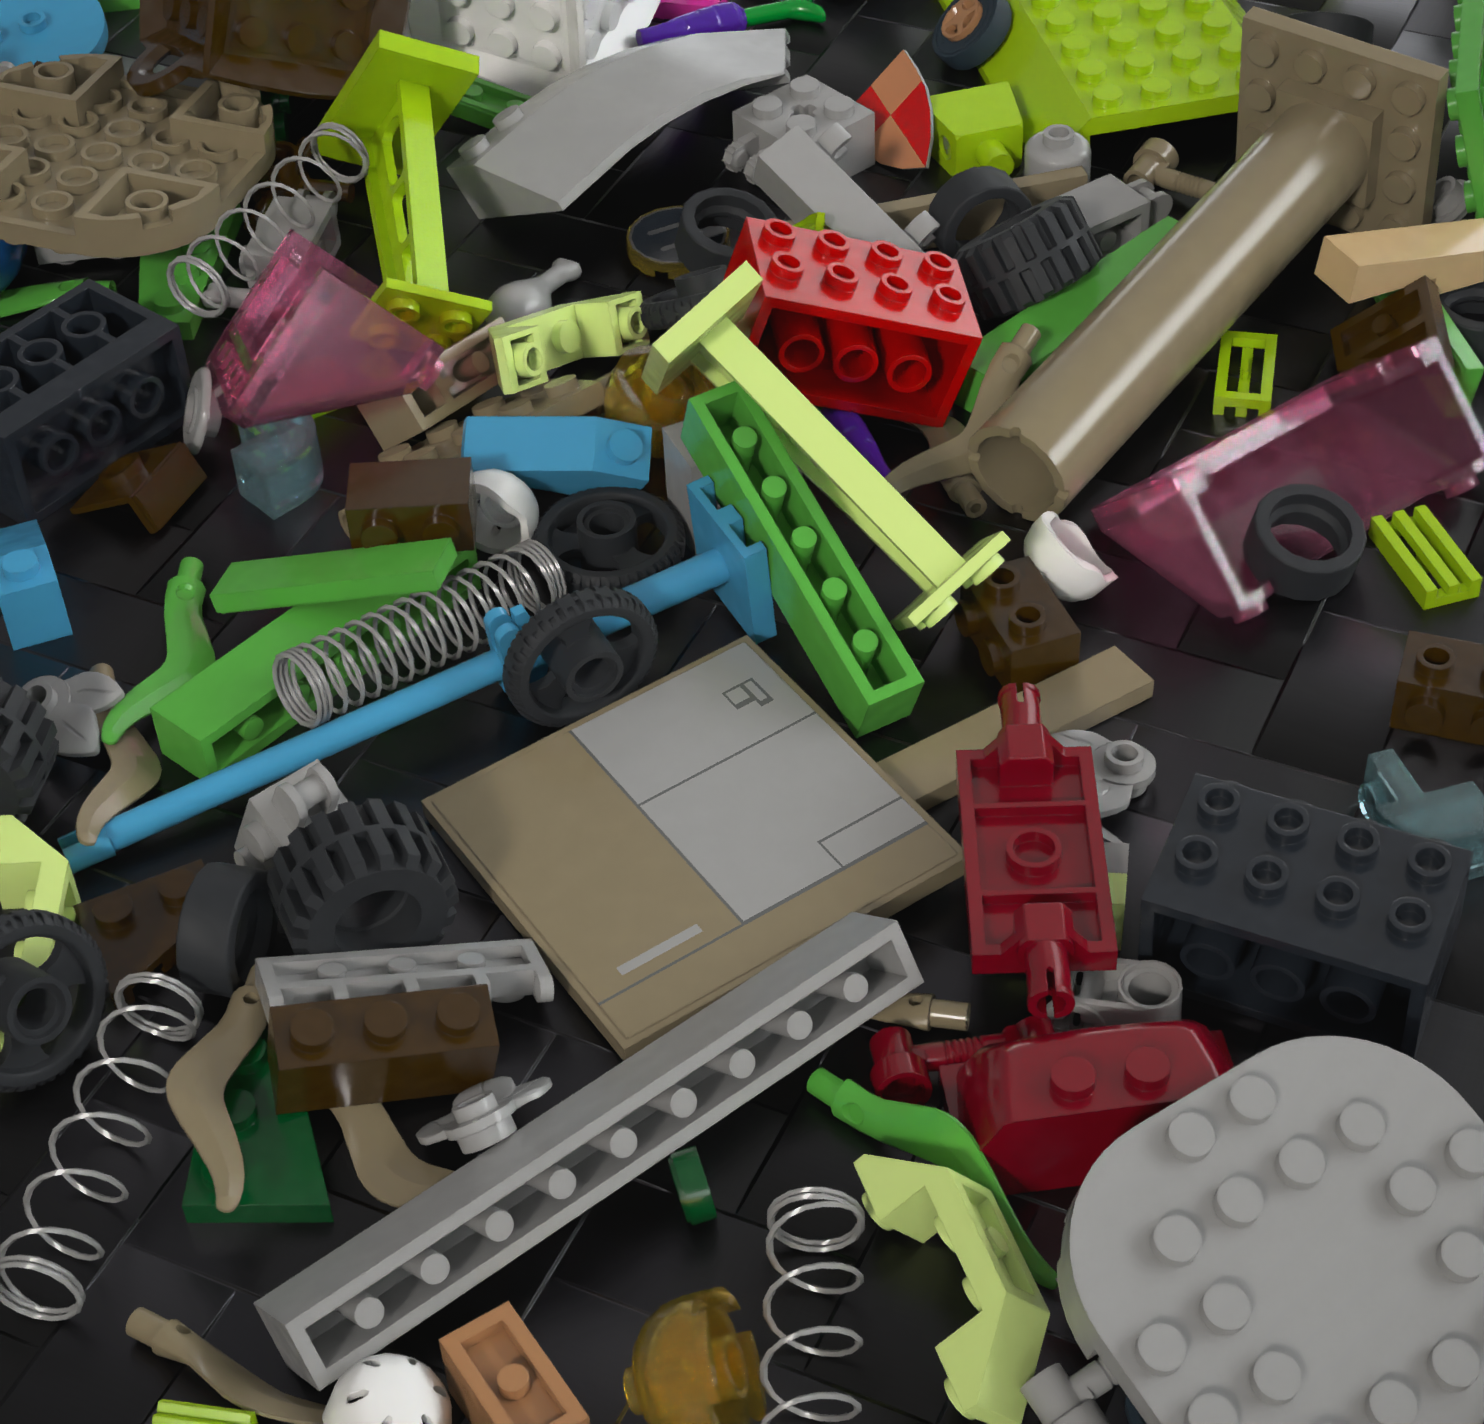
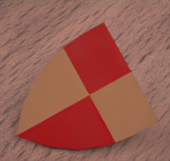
M903 49L856 102L875 112V161L903 170L929 168L934 140L933 108L928 87L918 67L908 52Z

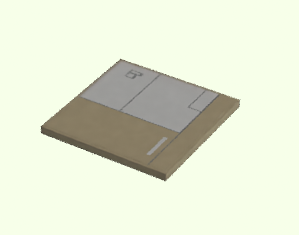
M748 635L421 800L425 818L524 939L532 938L547 968L623 1061L849 913L857 912L889 918L964 875L962 847Z

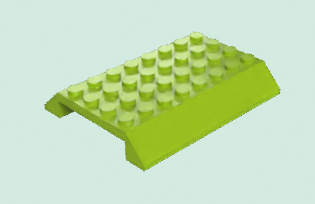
M954 0L938 1L945 11ZM1007 0L1012 11V19L1005 39L989 58L976 66L986 85L1008 81L1023 120V149L1029 138L1054 124L1071 127L1075 132L1080 133L1086 138L1090 144L1091 135L1238 112L1243 16L1246 13L1237 0Z

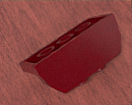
M1180 1019L1088 1027L988 1044L980 1048L964 1063L938 1066V1086L944 1111L958 1119L973 1135L979 1145V1150L984 1153L1004 1194L1013 1195L1081 1186L1092 1165L1118 1137L1234 1068L1222 1030L1209 1031L1206 1026L1196 1021Z

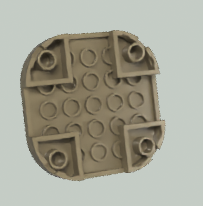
M106 54L60 55V61L45 62L35 68L30 61L0 73V240H4L11 245L26 244L52 249L58 254H78L103 258L137 257L173 250L190 244L198 237L205 236L213 231L219 217L227 210L236 208L244 199L248 190L256 185L268 172L275 160L276 143L273 110L271 104L263 105L261 103L260 91L207 78L199 88L177 84L156 95L139 96L128 83L127 75H124L122 56Z

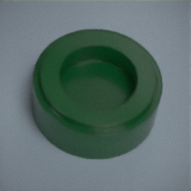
M695 1145L671 1153L667 1160L687 1223H691L694 1226L717 1218L711 1192Z

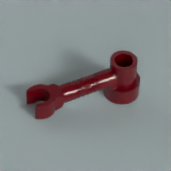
M1030 1016L1022 1019L1016 1025L1006 1026L1001 1033L981 1035L979 1038L974 1036L972 1039L967 1037L965 1040L960 1038L958 1041L953 1039L951 1042L946 1040L945 1042L938 1041L913 1045L911 1034L906 1029L896 1026L883 1028L872 1036L869 1044L874 1062L870 1073L874 1095L887 1100L925 1105L933 1091L929 1072L938 1071V1066L964 1063L980 1048L988 1044L1055 1033L1051 1019L1049 1017L1044 1019Z

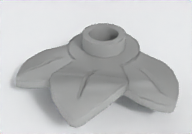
M91 671L82 672L66 680L52 675L40 676L32 679L22 687L28 692L26 696L31 701H39L47 710L44 717L54 721L57 729L55 736L59 740L57 755L67 757H91L99 754L100 732L96 714L115 706L125 697L123 689L115 680L102 673Z
M1065 730L1051 734L1064 747L1091 746L1101 818L1127 809L1131 799L1142 795L1155 778V757L1149 750L1129 740L1112 742L1098 733L1085 730Z
M507 1076L485 1080L459 1093L453 1101L452 1112L427 1123L416 1133V1137L419 1143L425 1146L446 1139L449 1141L457 1140L463 1154L483 1150L513 1134L517 1130V1126L511 1114L519 1107L544 1095L552 1087L553 1083L549 1077H541L515 1086L512 1078Z

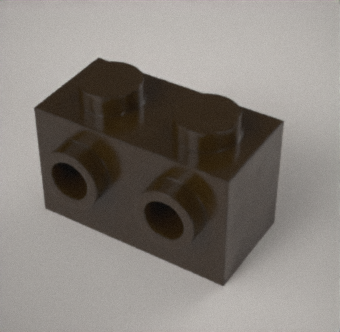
M471 457L350 463L345 513L352 549L363 547L366 549L381 545L452 538L456 551L475 550L478 503Z
M1029 556L1002 563L977 586L972 584L967 589L962 585L960 586V601H957L958 604L954 607L957 627L964 637H971L979 650L980 660L985 672L990 677L996 676L1002 687L1010 683H1016L1017 693L1023 691V683L1035 685L1079 663L1081 631Z
M1409 630L1397 679L1389 727L1484 746V644Z

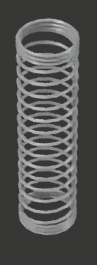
M527 539L504 550L503 554L496 553L489 557L487 561H479L472 568H464L458 571L456 576H447L437 591V596L431 592L411 593L408 598L401 597L395 600L393 605H383L377 609L376 613L368 612L362 615L360 621L352 619L345 623L343 628L335 627L328 631L327 636L318 635L312 638L310 644L302 642L295 647L277 654L273 662L272 674L276 692L290 716L300 725L313 729L329 721L332 712L339 715L346 713L348 704L359 707L363 705L365 696L375 699L380 696L381 689L392 691L396 689L398 681L406 684L412 681L414 673L421 676L427 674L430 665L440 668L444 666L446 658L456 660L460 658L462 651L468 653L475 651L478 643L485 646L488 645V638L484 640L479 639L475 617L484 629L485 625L484 619L480 615L474 601L473 593L479 599L485 613H487L490 609L495 608L489 592V585L499 599L501 606L509 614L507 605L509 608H512L514 604L509 598L503 577L513 589L518 603L522 604L524 608H528L535 615L540 609H544L546 605L540 601V596L533 579L521 565L522 553L532 559L547 580L551 593V603L557 598H562L567 594V585L564 572L558 560L546 546L536 540ZM499 559V566L492 563ZM505 560H507L508 574L503 570V563ZM484 566L483 573L477 570ZM489 567L498 571L501 592L491 579L487 577ZM467 573L469 574L468 581L462 578ZM474 574L483 579L487 602L472 584ZM450 581H453L452 588L445 584H447ZM458 582L467 586L469 602L474 615L466 601L457 593ZM443 589L452 594L454 611L458 621L466 634L474 640L473 645L469 647L463 646L462 633L458 622L451 610L441 600ZM422 595L421 604L415 601L414 598ZM427 596L436 601L438 617L442 627L451 642L458 647L457 653L453 655L447 653L443 632L434 616L425 607ZM458 601L469 617L473 633L463 619ZM402 603H406L405 611L401 610L397 606L401 605ZM411 604L420 609L427 636L435 649L442 655L441 660L438 662L431 661L427 640L418 624L409 615ZM387 610H390L389 619H387L381 614ZM443 610L446 612L451 623L453 624L455 633L457 635V640L447 625V622L443 615ZM395 611L405 618L406 629L411 643L418 655L426 662L425 668L421 670L415 668L410 646L402 632L393 623ZM373 618V627L365 623V621ZM427 618L437 632L441 647L432 634ZM378 619L389 626L392 643L403 664L410 670L409 676L403 678L398 675V666L394 655L385 639L377 631ZM354 625H357L356 635L348 630ZM362 626L373 634L379 658L386 670L394 678L393 683L390 685L382 683L377 662L369 648L361 640ZM412 627L421 640L425 654L416 641ZM337 633H341L340 643L331 637ZM345 635L356 641L362 664L370 678L377 684L375 692L369 693L365 690L360 669L352 655L345 649ZM396 635L405 649L408 660L400 648ZM324 641L323 651L314 645ZM329 642L340 650L345 670L354 686L360 691V699L357 701H353L348 697V690L344 679L335 663L329 658ZM380 643H381L383 649L385 650L386 654L388 655V658H389V661H390V663H391V666H390V664L388 663V661H387L386 658H385V655H384V653H383V651H382V648H381V646H380ZM312 650L324 659L330 681L338 695L343 699L344 704L340 709L333 707V696L329 683L322 669L312 657ZM366 656L368 657L369 661L371 662V665H372V668H373L374 672L372 671L371 667L369 666V663H368V661H367V659H366ZM288 659H290V675L288 669ZM295 664L306 676L313 690L317 704V714L310 708L303 697L297 681Z

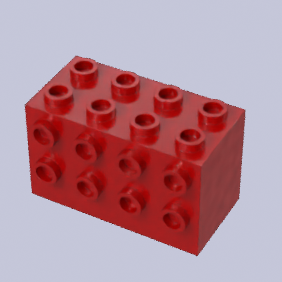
M746 217L723 281L746 260L763 278V281L744 317L735 326L813 405L930 427H943L983 339L957 259H952L938 251L923 253L899 248L897 245L884 240L869 242L849 238L838 231L830 229L815 231L795 227L784 220L776 218L761 220Z

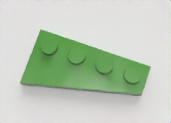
M242 212L232 214L223 221L219 230V236L235 241L243 222ZM215 229L207 235H215ZM215 239L202 241L194 248L191 256L202 259L221 275L225 264L219 256ZM219 240L222 253L227 259L233 244ZM190 244L162 253L140 256L139 305L178 324L182 340H194L203 317L191 313L176 300L168 286L166 271L168 264L177 256L186 255ZM178 263L175 266L174 277L180 291L190 302L206 310L207 308L203 305L201 297L190 282L186 263ZM190 264L193 279L203 293L213 280L202 269Z

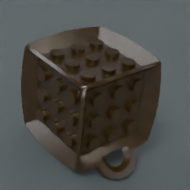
M140 0V42L146 50L131 65L127 73V81L137 95L144 97L162 93L188 77L196 79L209 78L241 87L289 96L335 100L380 29L404 36L411 0ZM168 55L182 57L166 69L157 73L153 72V69Z

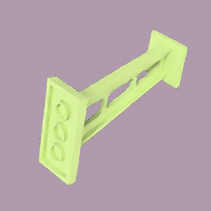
M746 260L652 344L641 378L656 395L691 364L716 388L735 381L762 408L796 467L923 590L890 623L898 631L915 626L919 631L926 626L928 628L933 627L958 604L951 596L961 585L965 589L969 588L972 584L977 586L1005 561L998 551L1011 539L1003 530L978 541L961 557L735 326L744 317L763 281V278Z

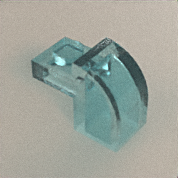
M251 395L234 405L242 444L233 448L231 454L240 495L275 520L310 499L323 482L324 468L317 430L313 417L305 409L286 418L278 409H271Z
M1393 748L1368 754L1364 782L1358 788L1359 805L1364 817L1386 827L1425 838L1441 839L1451 845L1474 851L1468 880L1484 876V795L1474 781L1423 793Z

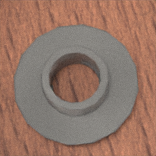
M201 367L195 372L191 380L185 405L183 440L193 456L199 453L205 436L216 437L221 425L223 393L221 390L212 389L211 372L208 367Z

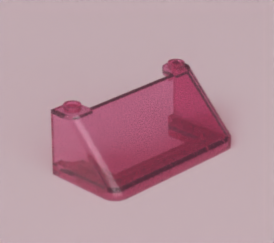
M291 228L216 342L204 367H208L211 372L212 390L222 416L239 427L246 429L413 393L418 387L426 391L435 382L444 366V361L439 357L445 349L432 338L425 336L372 301L371 298L378 290V285Z
M1433 335L1343 371L1312 386L1103 501L1090 510L1102 533L1218 618L1231 616L1234 623L1237 624L1267 610L1269 607L1265 598L1274 592L1269 580L1259 582L1245 563L1242 547L1247 528L1258 502L1272 489L1289 484H1311L1333 491L1353 506L1363 520L1365 531H1367L1370 527L1371 517L1383 515L1387 519L1392 516L1393 512L1406 508L1426 495L1443 490L1446 498H1451L1478 485L1480 482L1476 474L1484 470V433L1437 336ZM1282 524L1271 528L1272 534L1281 546L1292 554L1305 559L1317 560L1334 550L1325 537L1310 528L1291 524Z

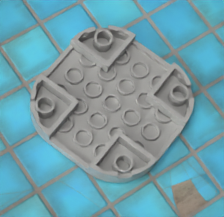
M1312 1036L1289 1040L1252 1056L1134 1126L1106 1148L1092 1165L1064 1219L1065 1226L1062 1234L1061 1257L1057 1262V1283L1060 1300L1067 1323L1087 1360L1096 1354L1099 1355L1146 1424H1484V1122L1449 1083L1424 1064L1390 1047L1357 1038Z

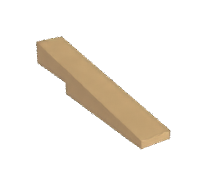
M1484 218L1324 236L1314 274L1348 304L1402 289L1424 275L1438 287L1439 294L1484 282Z

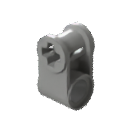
M1117 958V970L1070 971L1075 1007L1069 1015L1062 1018H1054L1052 1000L1046 1005L1047 1017L1051 1019L1055 1032L1128 1023L1180 1020L1182 1017V978L1176 969L1164 962ZM1078 972L1083 973L1081 985L1076 984V975ZM1075 1013H1079L1081 1018L1078 1026L1073 1025Z

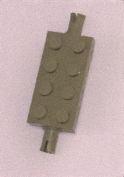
M620 367L596 380H577L575 374L565 375L557 379H550L548 375V382L520 391L506 399H503L502 396L486 399L474 405L471 410L473 412L472 416L600 417L606 411L636 397L637 385L631 373L626 368L620 369ZM453 419L436 424L425 431L427 439L413 446H410L409 443H404L391 447L377 456L379 462L461 457L464 420L458 423L457 420ZM344 508L338 512V516L344 532L350 538Z

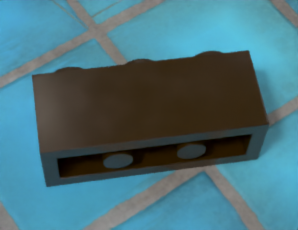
M479 984L271 1006L269 1009L267 1057L276 1115L458 1094L473 1085L493 1079L500 1044L488 985Z

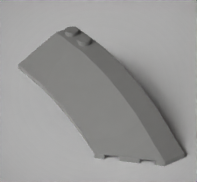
M786 28L695 33L667 38L608 56L550 84L520 106L513 105L501 111L492 120L495 126L485 135H477L465 142L458 150L461 156L446 169L479 219L564 211L627 152L668 122L704 102L731 91L790 83V74L786 69L790 66V51L786 46L790 43V35Z

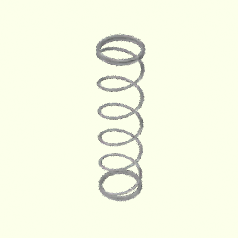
M334 122L319 125L302 141L298 150V156L284 158L275 165L271 175V182L258 183L248 190L243 201V208L227 210L219 217L215 226V235L210 234L198 237L190 244L186 255L177 256L168 264L166 276L168 286L176 300L191 313L204 318H217L230 306L231 297L222 277L211 265L200 258L191 256L194 248L202 241L215 239L219 256L235 276L250 282L259 279L260 270L251 253L238 242L224 236H219V230L223 221L232 214L243 212L247 229L253 239L263 249L276 255H282L287 252L288 243L285 234L277 223L260 212L248 209L251 195L259 188L271 186L275 204L281 214L290 223L299 228H311L315 223L312 206L295 189L275 182L278 171L286 163L298 160L300 173L307 187L325 202H338L342 196L339 181L347 184L357 183L367 175L370 166L368 152L363 142L353 131L344 125ZM332 129V130H335V131H339V132H341L342 134H344L345 136H347L348 138H346V137H344V136H342V135H340V134H338V133H336V132H329V131H322V130ZM323 135L335 136L355 148L362 157L360 174L348 177L330 168L318 150L317 138ZM308 142H310L311 152L315 160L302 157ZM302 161L319 166L333 179L338 189L336 197L333 199L326 198L311 186L305 176ZM275 187L284 188L303 201L311 214L309 223L300 224L284 211L278 201ZM247 213L264 218L273 225L282 237L283 248L278 251L265 246L251 228ZM219 240L231 243L243 251L252 261L255 275L245 277L238 273L228 263L222 253ZM178 263H186V270L195 291L206 303L214 308H218L217 310L207 311L201 309L184 296L174 277L175 266ZM190 264L202 269L215 282L221 296L220 305L209 300L200 291L193 279Z
M145 971L128 974L119 981L116 987L114 1000L118 1010L111 1012L101 1021L96 1034L98 1050L104 1059L88 1064L77 1074L73 1085L74 1100L81 1113L63 1119L52 1129L48 1141L50 1157L57 1170L39 1175L26 1187L23 1196L24 1210L33 1228L12 1234L0 1245V1275L10 1290L8 1291L0 1283V1301L17 1313L34 1319L58 1321L70 1319L81 1312L86 1295L81 1283L70 1271L55 1262L38 1256L23 1254L5 1256L7 1248L18 1238L29 1234H39L48 1244L77 1259L92 1261L103 1258L105 1253L103 1247L97 1240L87 1234L67 1228L40 1227L32 1215L30 1199L33 1190L43 1180L56 1175H62L73 1187L100 1201L117 1203L128 1199L129 1192L125 1186L110 1175L82 1168L64 1169L57 1158L55 1143L62 1129L69 1123L84 1118L97 1132L114 1142L131 1147H142L151 1144L153 1137L148 1129L135 1119L116 1113L102 1111L86 1112L81 1103L80 1087L83 1078L90 1071L107 1064L121 1079L138 1089L151 1093L166 1092V1087H151L135 1081L124 1074L114 1063L141 1065L158 1072L166 1079L169 1076L167 1071L143 1059L129 1057L109 1058L105 1051L103 1036L107 1025L116 1016L122 1014L127 1021L139 1029L171 1041L183 1042L195 1038L196 1029L199 1028L204 1015L202 1002L191 988L178 979L162 973ZM140 982L158 984L171 989L190 1003L194 1010L195 1019L191 1022L181 1013L162 1006L149 1004L129 1006L125 1002L123 990L130 984ZM150 1010L163 1012L178 1018L186 1025L178 1027L161 1025L143 1018L134 1011ZM92 1118L114 1119L130 1124L142 1131L145 1139L144 1141H132L116 1136L101 1127ZM70 1174L92 1176L107 1181L121 1190V1196H106L92 1191L77 1182ZM47 1233L68 1235L83 1240L95 1247L97 1254L80 1253L51 1238ZM5 1268L32 1269L49 1275L64 1284L74 1294L76 1303L64 1308L40 1306L23 1295L12 1284L5 1272Z
M806 1186L787 1191L774 1199L767 1209V1228L770 1231L766 1237V1255L774 1269L782 1277L769 1287L763 1299V1316L770 1329L781 1339L766 1351L760 1363V1381L768 1395L780 1405L763 1418L761 1424H769L771 1419L784 1409L801 1417L825 1422L850 1420L862 1411L861 1404L850 1395L838 1392H815L800 1395L785 1402L774 1392L768 1381V1364L774 1352L785 1343L806 1353L828 1357L853 1354L863 1346L862 1337L853 1330L840 1326H815L798 1330L786 1336L777 1328L771 1316L772 1297L776 1289L786 1280L806 1290L823 1294L851 1292L864 1283V1275L851 1265L840 1262H818L803 1265L788 1273L778 1263L774 1255V1237L794 1249L806 1252H829L842 1249L858 1240L865 1230V1211L857 1200L842 1191L832 1188ZM804 1199H825L824 1201L804 1204L787 1212L778 1221H775V1216L780 1208L791 1202ZM820 1207H841L851 1210L857 1218V1223L850 1232L843 1236L826 1240L805 1239L793 1236L780 1228L790 1217L805 1210ZM822 1268L841 1269L856 1275V1282L841 1288L821 1287L805 1283L793 1276ZM815 1333H840L853 1337L855 1345L842 1350H822L805 1346L793 1339ZM816 1399H837L851 1403L854 1410L840 1415H826L805 1411L793 1405Z

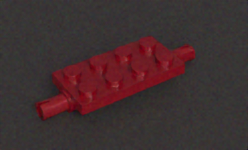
M1010 683L1003 686L997 696L1002 729L998 732L997 738L984 749L956 750V780L972 974L1026 973L1027 1007L1029 1012L1035 1017L1047 1019L1045 996L1051 995L1054 1018H1062L1069 1015L1075 1007L1070 971L1117 970L1118 947L1091 746L1064 747L1049 734V730L1042 724L1039 689L1033 684L1023 683L1024 701L1019 702L1016 683Z

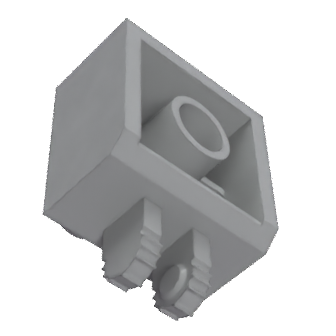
M806 74L793 79L790 83L766 95L755 98L753 102L732 112L733 141L732 144H728L722 159L726 165L725 168L735 173L738 171L742 172V169H744L743 174L747 178L746 180L753 185H757L753 178L758 155L796 124L816 142L825 130L838 122L852 138L844 145L848 149V153L836 164L849 177H852L875 164V112Z

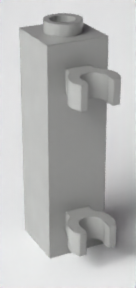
M838 122L825 130L816 142L796 124L758 155L753 181L795 224L813 213L823 212L825 213L824 229L838 231L849 238L869 242L884 240L897 245L899 248L923 253L935 241L936 237L932 233L940 227V224L926 210L916 216L902 230L836 164L848 153V149L844 145L852 138Z

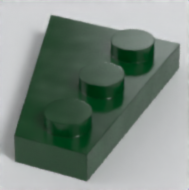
M268 1030L263 1031L258 1042L231 1077L224 1091V1102L235 1129L244 1162L245 1179L241 1200L236 1209L230 1213H223L216 1208L213 1180L208 1168L194 1147L182 1202L187 1223L334 1222L308 1111L276 1115L267 1057Z

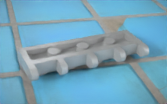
M532 938L255 958V985L268 1024L271 1006L479 984L488 985L491 1002H515L521 1000L525 995H533L538 1003L552 1002L554 999L553 977Z

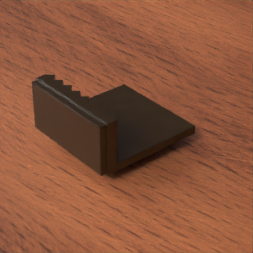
M177 442L129 453L109 464L101 472L97 481L69 510L72 514H81L129 503L148 532L153 534L169 521L207 476L185 443Z

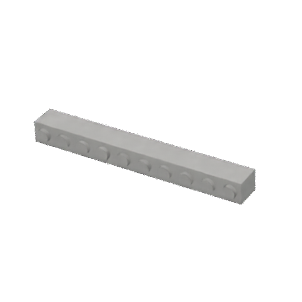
M857 912L849 913L255 1301L253 1304L287 1367L317 1390H322L341 1377L355 1363L363 1358L374 1355L924 983L898 921Z

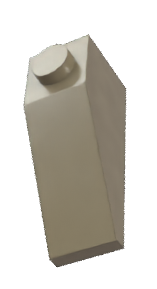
M502 316L355 402L383 451L424 432L498 384L487 328L505 323Z

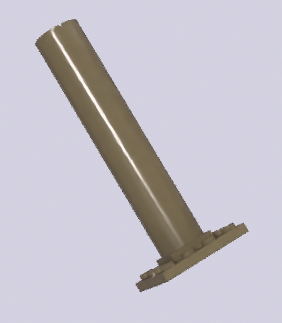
M1253 6L1243 16L1236 162L970 437L968 450H970L968 457L970 469L982 490L998 506L1012 514L1015 512L1021 513L1023 519L1035 522L1046 511H1054L1058 515L1325 223L1352 233L1431 224L1449 69Z

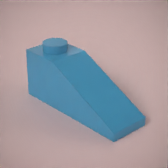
M467 416L463 423L461 457H471L473 472L493 468L503 470L520 478L529 488L570 495L579 491H586L590 488L609 486L641 490L649 482L652 427L597 416Z
M36 519L0 529V608L13 651L73 635L52 560Z

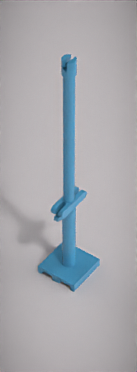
M708 475L686 484L697 555L622 589L632 593L641 600L652 616L713 589L756 644L776 636L777 631L766 547L761 541L746 547L743 518L732 504L717 509L714 482ZM522 604L510 608L511 617L503 607L492 608L484 617L485 630L490 646L489 651L112 818L102 828L94 846L80 844L76 836V830L57 838L65 858L69 861L72 873H78L116 856L115 852L294 773L317 759L319 761L497 681L504 692H506L502 677L503 665L505 664L504 659L508 648L511 647L512 640L516 638L517 632L522 630V626L529 622L530 615ZM593 617L594 622L605 637L631 626L628 620L621 617ZM541 655L538 656L533 665L529 683L535 682L547 674L548 665Z

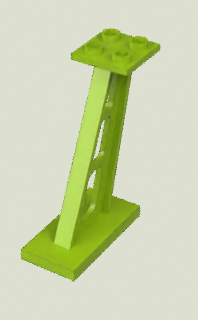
M380 29L319 124L334 122L344 125L359 137L369 155L370 166L364 178L383 283L351 324L349 337L367 340L371 345L380 348L399 347L417 351L424 357L430 358L476 331L492 312V301L449 292L434 140L437 132L479 75L480 56ZM332 129L322 130V131L336 132V133H338V134H340V135H342V136L348 138L347 136H345L344 134H342V133L339 132V131H335V130H332ZM326 135L317 138L318 150L321 156L362 166V157L346 141L335 136ZM404 195H406L409 234L407 233L402 207Z

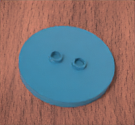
M0 0V62L8 61L18 66L31 61L34 65L36 61L43 63L60 61V55L103 54L108 42V26L98 0Z

